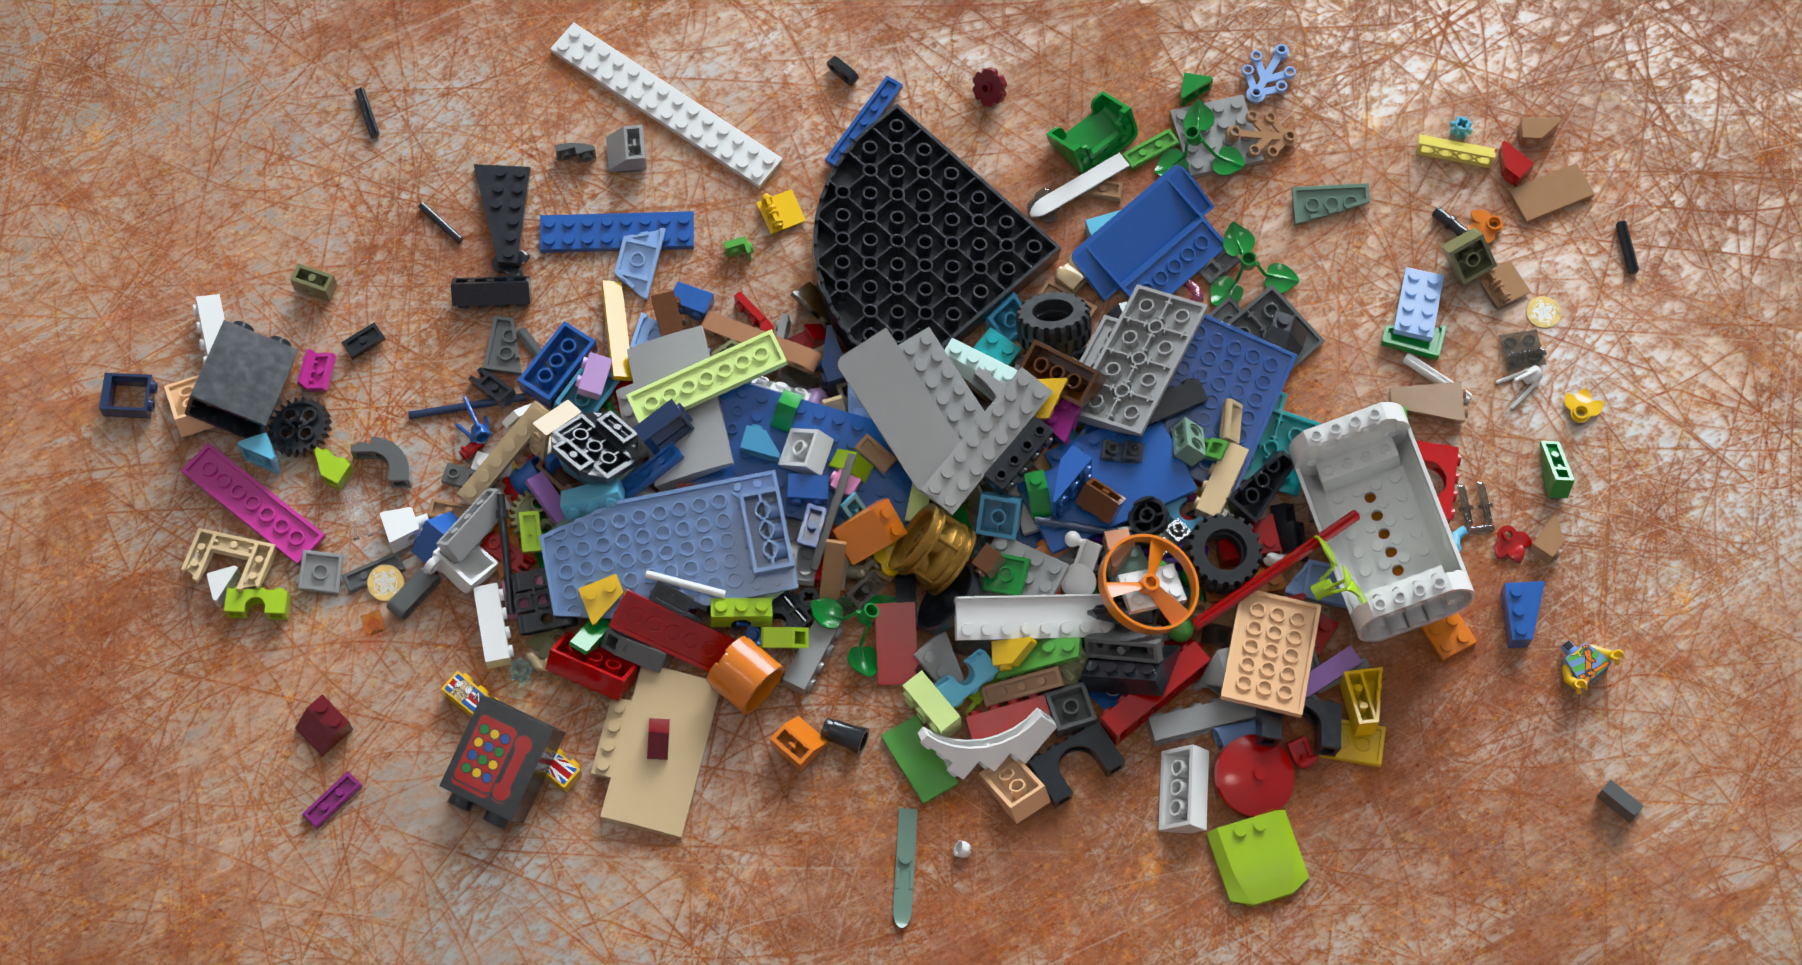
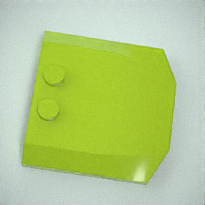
M1275 810L1221 826L1206 833V838L1229 903H1239L1254 907L1293 895L1309 879L1285 810Z

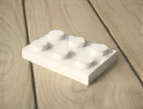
M1174 564L1159 566L1156 572V576L1160 580L1159 586L1180 604L1185 603L1187 597ZM1148 569L1117 575L1116 581L1138 582L1147 574ZM1139 590L1122 595L1129 615L1159 609L1149 595H1144Z

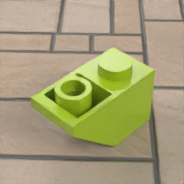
M316 447L315 454L324 483L341 491L353 473L350 461L343 457L338 458L334 456L328 449L322 450Z
M761 627V648H809V628Z

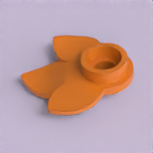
M1472 210L1470 212L1474 222L1468 225L1467 228L1469 230L1474 227L1483 233L1487 244L1492 242L1496 234L1502 231L1503 221L1500 217L1491 216L1485 210Z

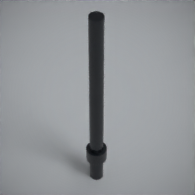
M496 494L498 506L496 518L499 519L507 615L515 614V606L510 577L512 571L507 527L509 515L505 504V494Z

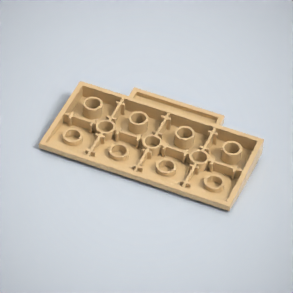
M641 666L632 701L622 698L619 701L611 699L591 770V776L610 780L600 815L601 821L682 839L720 693L707 683V679L663 667L661 672L657 673ZM649 718L670 719L668 760L647 759Z

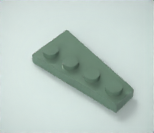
M1369 183L1292 187L1291 189L1295 226L1370 203Z

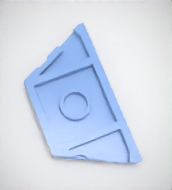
M660 228L652 232H641L638 235L624 236L614 274L647 301L666 228Z
M1309 559L1291 583L1286 586L1284 595L1291 596L1304 593L1306 594L1305 599L1347 609L1342 593L1328 595L1318 601L1310 586L1319 582V578L1330 569L1329 563ZM1332 571L1326 580L1330 578L1335 583L1337 579L1334 571Z

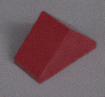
M649 718L647 759L668 760L670 719Z

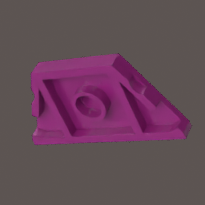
M1060 397L1054 407L1050 420L1041 421L1054 430L1053 434L1068 445L1070 442L1069 435L1071 430L1075 429L1077 418L1080 416L1083 407L1081 408Z

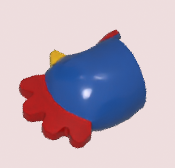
M532 453L522 468H519L513 462V471L510 476L502 479V483L506 485L503 492L505 495H511L510 499L512 502L514 500L517 501L518 495L523 496L525 490L531 494L525 481L540 473L535 467L540 460L538 455Z

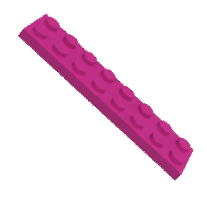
M209 442L181 470L183 475L266 541L275 544L276 549L298 566L301 564L303 550L314 551L326 538L324 533Z

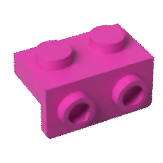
M306 349L297 384L308 392L327 391L337 356L333 353H315L312 349Z

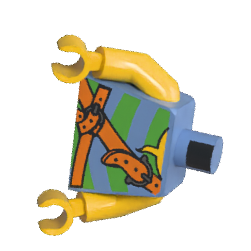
M1569 640L1561 646V649L1567 655L1561 664L1563 680L1567 685L1576 690V694L1580 695L1581 690L1585 689L1587 691L1588 685L1608 670L1612 664L1611 661H1614V664L1618 666L1621 664L1619 658L1625 659V655L1620 649L1611 651L1586 642L1576 648Z

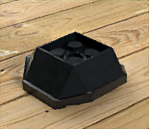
M612 411L581 413L552 431L551 453L590 485L598 483L608 484L636 466L638 434Z

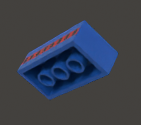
M564 321L518 378L520 390L552 410L557 398L581 368L583 358H588L590 352L596 354L598 351L596 340ZM545 361L549 363L551 369L546 366Z

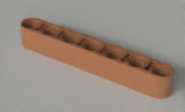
M712 311L707 312L700 325L703 327L706 335L724 342L733 339L739 344L765 333L763 330ZM775 335L788 366L814 374L822 355L811 348Z

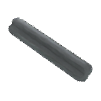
M525 327L518 329L516 332L517 336L535 358L542 348ZM545 361L546 366L551 369L549 363Z

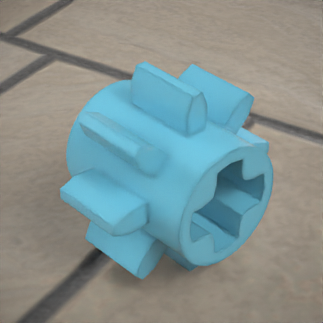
M1456 116L1455 121H1450L1449 126L1451 129L1449 133L1453 134L1455 139L1463 138L1465 140L1467 134H1472L1473 129L1470 127L1473 122L1469 121L1467 116Z

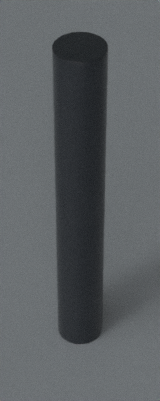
M424 202L419 204L418 208L457 243L462 242L463 237Z

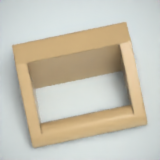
M1226 398L1222 404L1219 439L1239 445L1243 405L1230 398Z

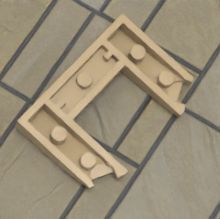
M198 528L181 570L183 573L188 571L193 575V581L199 583L214 553L248 560L236 588L237 592H242L244 588L250 587L259 589L275 560L277 549L275 544Z

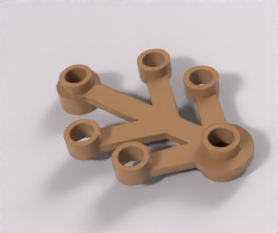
M1250 110L1246 114L1245 119L1248 123H1252L1259 131L1241 130L1238 126H1230L1225 132V138L1231 143L1237 142L1240 138L1261 139L1257 144L1249 147L1247 152L1250 157H1257L1271 140L1279 142L1266 150V156L1270 159H1274L1282 148L1292 147L1298 141L1297 133L1292 129H1285L1276 120V115L1273 112H1267L1263 120L1278 133L1271 132L1258 119V113L1254 110Z

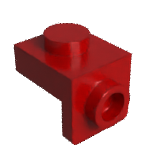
M1305 735L1285 743L1294 766L1307 769L1314 765L1313 762L1319 760L1313 754Z

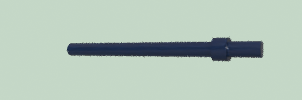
M526 393L516 394L504 406L511 405L514 402L526 401ZM490 398L469 402L472 409L498 405ZM464 402L408 411L409 419L468 409Z
M1038 516L1034 518V524L1050 526V529L1056 530L1063 528L1104 535V531L1119 530L1110 527L1064 521L1052 516L1051 518ZM1129 531L1130 536L1138 534L1135 531Z

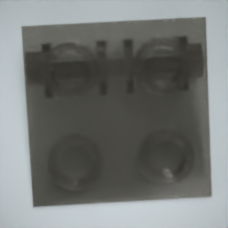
M1537 329L1499 335L1508 371L1529 368L1534 365H1546L1544 356L1547 355L1546 348L1541 346Z

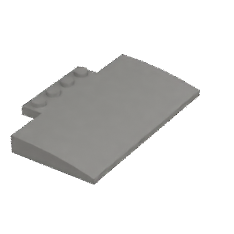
M1137 284L1119 319L1107 315L1103 316L1080 359V362L1100 371L1107 376V379L1099 394L1083 406L1077 421L1107 430L1142 436L1209 308L1208 305Z
M702 326L665 335L626 349L633 384L616 390L622 420L632 429L639 424L626 394L710 357ZM719 396L686 410L693 419L690 423L695 429L675 443L685 458L654 482L655 487L661 492L734 465ZM638 435L637 460L647 456L650 459L654 454Z

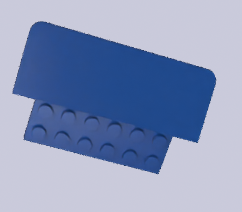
M1175 165L1072 252V262L1103 303L1118 290L1129 300L1137 284L1173 294L1203 268L1210 258L1216 257L1224 250L1223 238L1204 218L1215 206L1185 168Z

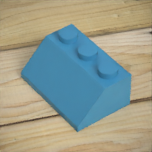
M580 368L557 398L552 409L569 400L581 413H597L621 380H612V373L609 371L600 400L577 394L578 387L575 386L578 375L582 376L584 369Z

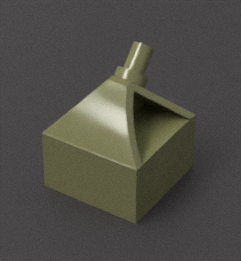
M1475 227L1441 246L1455 278L1463 285L1497 267L1483 233Z

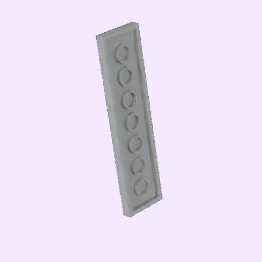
M1021 367L920 491L952 516L983 479L984 473L1020 434L1053 391Z

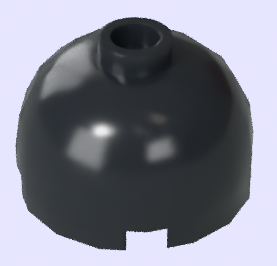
M1145 496L1133 503L1134 506L1128 513V522L1136 533L1158 536L1166 530L1170 521V513L1160 499L1153 496Z

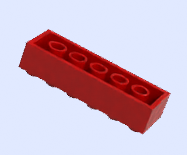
M1195 641L1190 645L1186 643L1181 647L1163 696L1124 694L1117 700L1118 704L1113 708L1108 707L1102 712L1100 724L1115 746L1145 723L1152 714L1157 713L1204 674L1211 659Z

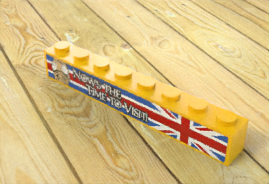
M457 671L441 690L445 697L472 717L481 696L490 697L488 695L489 692L483 686L479 685L477 687L472 683L474 680L468 674L464 673L462 675ZM559 748L545 777L567 794L582 777L581 766L573 759L571 761L565 757L566 754Z

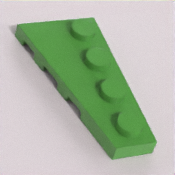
M1081 638L1035 639L1037 640V645L1019 667H1012L1011 671L999 670L998 679L1002 681L1006 680L1007 677L1021 676L1025 672L1032 670L1039 671L1047 666H1058L1080 660Z

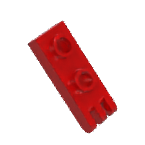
M492 531L480 547L503 564L501 539L498 534ZM509 543L511 570L515 573L524 572L521 568L529 571L531 567L526 564V561L531 565H534L536 561Z

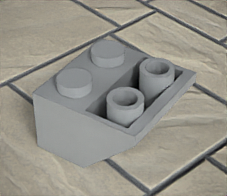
M643 124L623 126L606 137L609 172L647 169Z

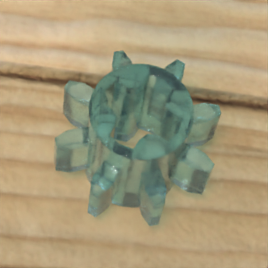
M519 657V660L516 661L511 660L512 667L508 668V672L513 673L511 675L512 681L517 679L522 684L526 679L531 680L529 674L533 673L534 669L529 667L531 665L530 660L525 662L522 660V657Z

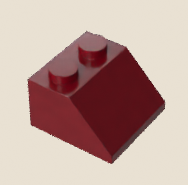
M323 694L306 708L295 727L300 735L322 757L353 730L350 722Z

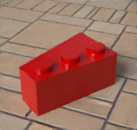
M1272 513L1259 520L1257 524H1252L1254 527L1252 532L1254 534L1258 533L1260 537L1258 543H1262L1263 550L1260 552L1263 555V559L1270 552L1281 554L1282 551ZM1227 539L1218 542L1216 553L1220 568L1238 565L1240 556L1235 545Z

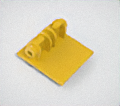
M792 189L775 196L765 193L761 196V201L756 202L770 234L806 222Z

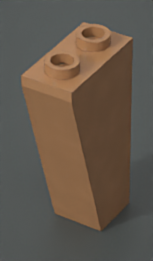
M1461 382L1389 388V401L1406 407L1407 414L1458 424L1464 423L1465 418H1468V408L1463 403V399L1466 398V388L1462 387Z

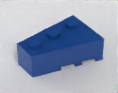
M1545 581L1513 582L1503 585L1500 592L1508 648L1529 647L1535 631Z

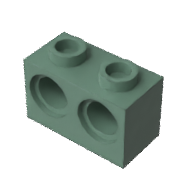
M1183 418L1172 428L1174 456L1193 467L1206 456L1203 428L1188 418Z

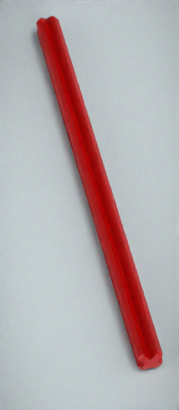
M1356 510L1350 511L1318 533L1317 536L1328 542L1360 520L1359 513ZM1312 537L1192 620L1193 627L1196 630H1200L1321 547L1320 541Z

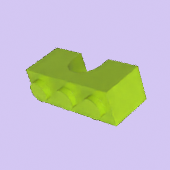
M237 586L227 588L224 612L228 618L248 619L251 607L256 604L265 605L264 613L269 620H288L291 596L287 590L283 588L266 590L262 587L259 589L254 587L253 589L244 588V591L237 592Z
M711 598V627H731V623L737 620H747L751 622V627H772V598Z

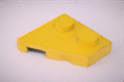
M617 574L578 588L593 626L598 623L600 618L624 594Z

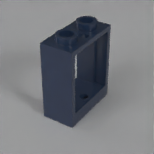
M105 373L99 410L104 417L150 419L151 412L155 410V401L153 399L154 394H157L158 383L155 382L152 375ZM116 386L147 387L144 408L114 407Z
M670 399L633 427L654 455L671 441L675 444L695 428L690 423L693 419L680 402L676 405L673 399Z

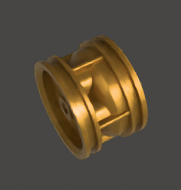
M929 503L920 509L907 524L905 529L908 533L897 540L890 557V567L903 576L910 573L914 574L920 582L922 589L927 590L932 595H938L955 580L965 566L975 545L976 532L948 515L934 503Z

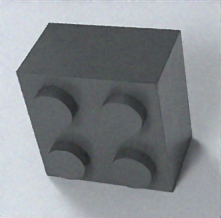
M1084 682L1045 693L1050 715L1057 726L1054 730L1057 738L1074 732H1080L1083 727L1097 722V717Z

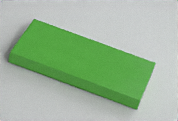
M915 715L882 734L881 738L924 805L959 785L956 777L947 772L944 760L936 754V751L932 748L928 750L920 743L921 739L918 732L923 725Z

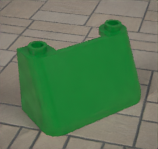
M1104 91L1092 99V113L1065 133L1061 127H1055L1046 133L1049 143L1081 174L1119 153L1132 143L1138 135V127L1131 107Z

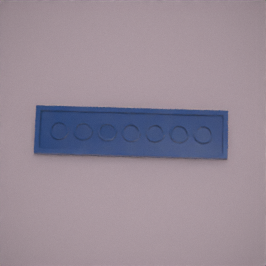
M694 211L540 215V253L620 251L624 236L638 235L646 231L652 232L660 228H666L661 250L694 249Z

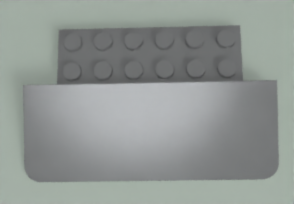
M930 327L897 345L888 329L885 328L841 356L838 361L840 372L919 491L985 412Z

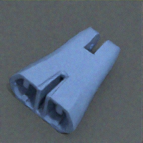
M1256 719L1213 728V738L1217 747H1225L1229 742L1238 737L1256 734Z

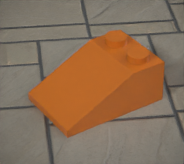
M888 498L877 500L832 530L836 540L847 542L845 555L851 566L891 545L908 533Z

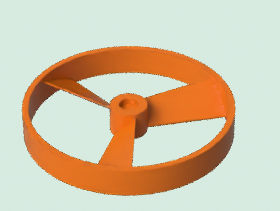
M1136 534L1120 540L1105 555L1099 567L1098 588L1105 607L1119 623L1132 631L1146 635H1161L1171 632L1190 617L1197 605L1199 581L1193 564L1178 546L1160 536ZM1132 542L1150 543L1148 572L1138 582H1106L1107 563L1115 549ZM1165 550L1177 559L1188 577L1191 590L1188 610L1159 586L1160 580L1156 576V572ZM1139 590L1142 594L1149 595L1171 625L1151 627L1140 624L1125 615L1112 598Z

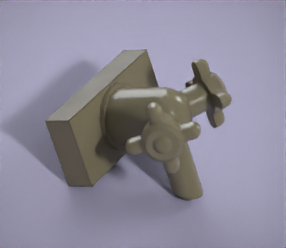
M845 555L841 590H845L848 579L861 580L863 586L857 588L858 591H868L873 586H876L877 582L870 583L868 577L870 574L869 570L873 566L877 569L880 568L877 561L869 556L865 558L867 561L864 565L855 564L851 566Z

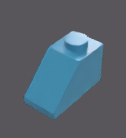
M756 424L746 425L740 453L779 463L780 453L767 431Z

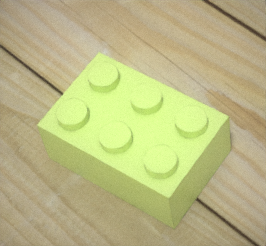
M922 670L902 685L905 703L910 709L915 708L917 717L923 724H928L930 731L949 738L962 728L960 715Z

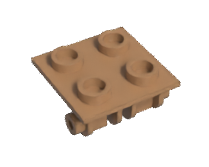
M1511 261L1477 277L1498 309L1531 292Z

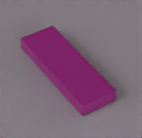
M347 771L302 815L318 829L363 786Z

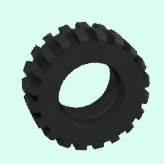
M1040 293L1038 296L1030 297L1029 300L1026 299L1017 309V339L1027 352L1035 339L1063 354L1070 355L1074 351L1081 350L1082 346L1085 347L1091 338L1089 306L1082 298L1072 293Z
M1217 513L1214 517L1209 515L1203 521H1199L1188 534L1183 544V552L1195 568L1199 588L1203 585L1206 587L1205 591L1211 593L1215 590L1217 594H1224L1227 591L1230 594L1250 581L1258 572L1259 564L1263 560V555L1260 554L1263 546L1262 543H1258L1260 539L1258 533L1254 534L1252 532L1254 527L1250 523L1248 525L1243 523L1245 519L1241 517L1234 519V514L1229 513L1226 516H1223L1222 513ZM1211 538H1224L1233 543L1240 556L1238 566L1233 570H1222L1213 566L1205 554V545Z

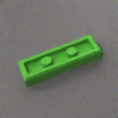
M1169 128L1122 153V156L1129 164V169L1133 171L1158 158L1167 150L1178 147L1180 142Z

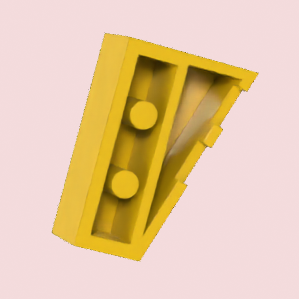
M1383 667L1343 672L1339 685L1354 737L1375 734L1380 716Z

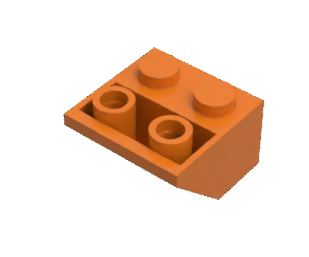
M799 716L784 723L770 738L771 747L800 772L829 743Z

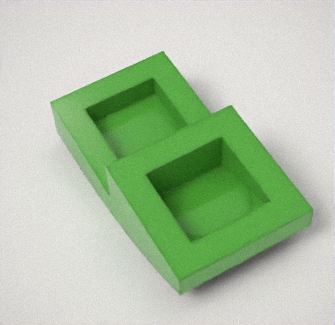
M1213 437L1211 439L1204 438L1206 456L1203 459L1222 461L1229 442Z

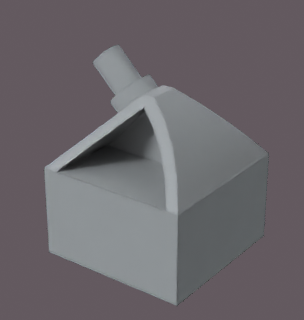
M1229 647L1216 651L1200 681L1193 684L1196 691L1202 688H1209L1220 696Z

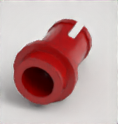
M470 442L465 447L462 446L460 448L459 454L464 460H471L472 455L485 445L484 443Z

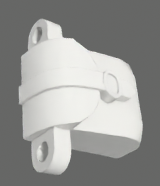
M479 545L474 547L469 556L462 562L449 561L440 548H437L433 552L432 558L424 565V569L429 574L434 573L436 570L444 573L462 592L468 593L473 591V587L479 586L497 570L499 562Z

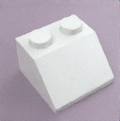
M791 428L778 465L802 474L822 475L834 439L818 429Z

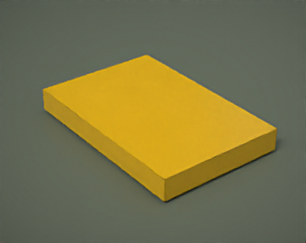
M1341 719V750L1335 757L1319 755V757L1380 768L1386 727L1377 726L1373 735L1354 737L1350 721Z

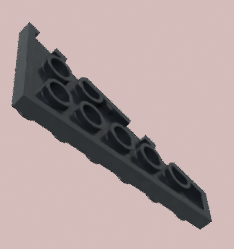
M474 164L498 265L518 267L531 168Z

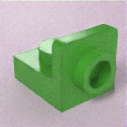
M746 236L723 242L726 257H735L745 252L747 260H752L751 254L754 253L752 243L747 242Z

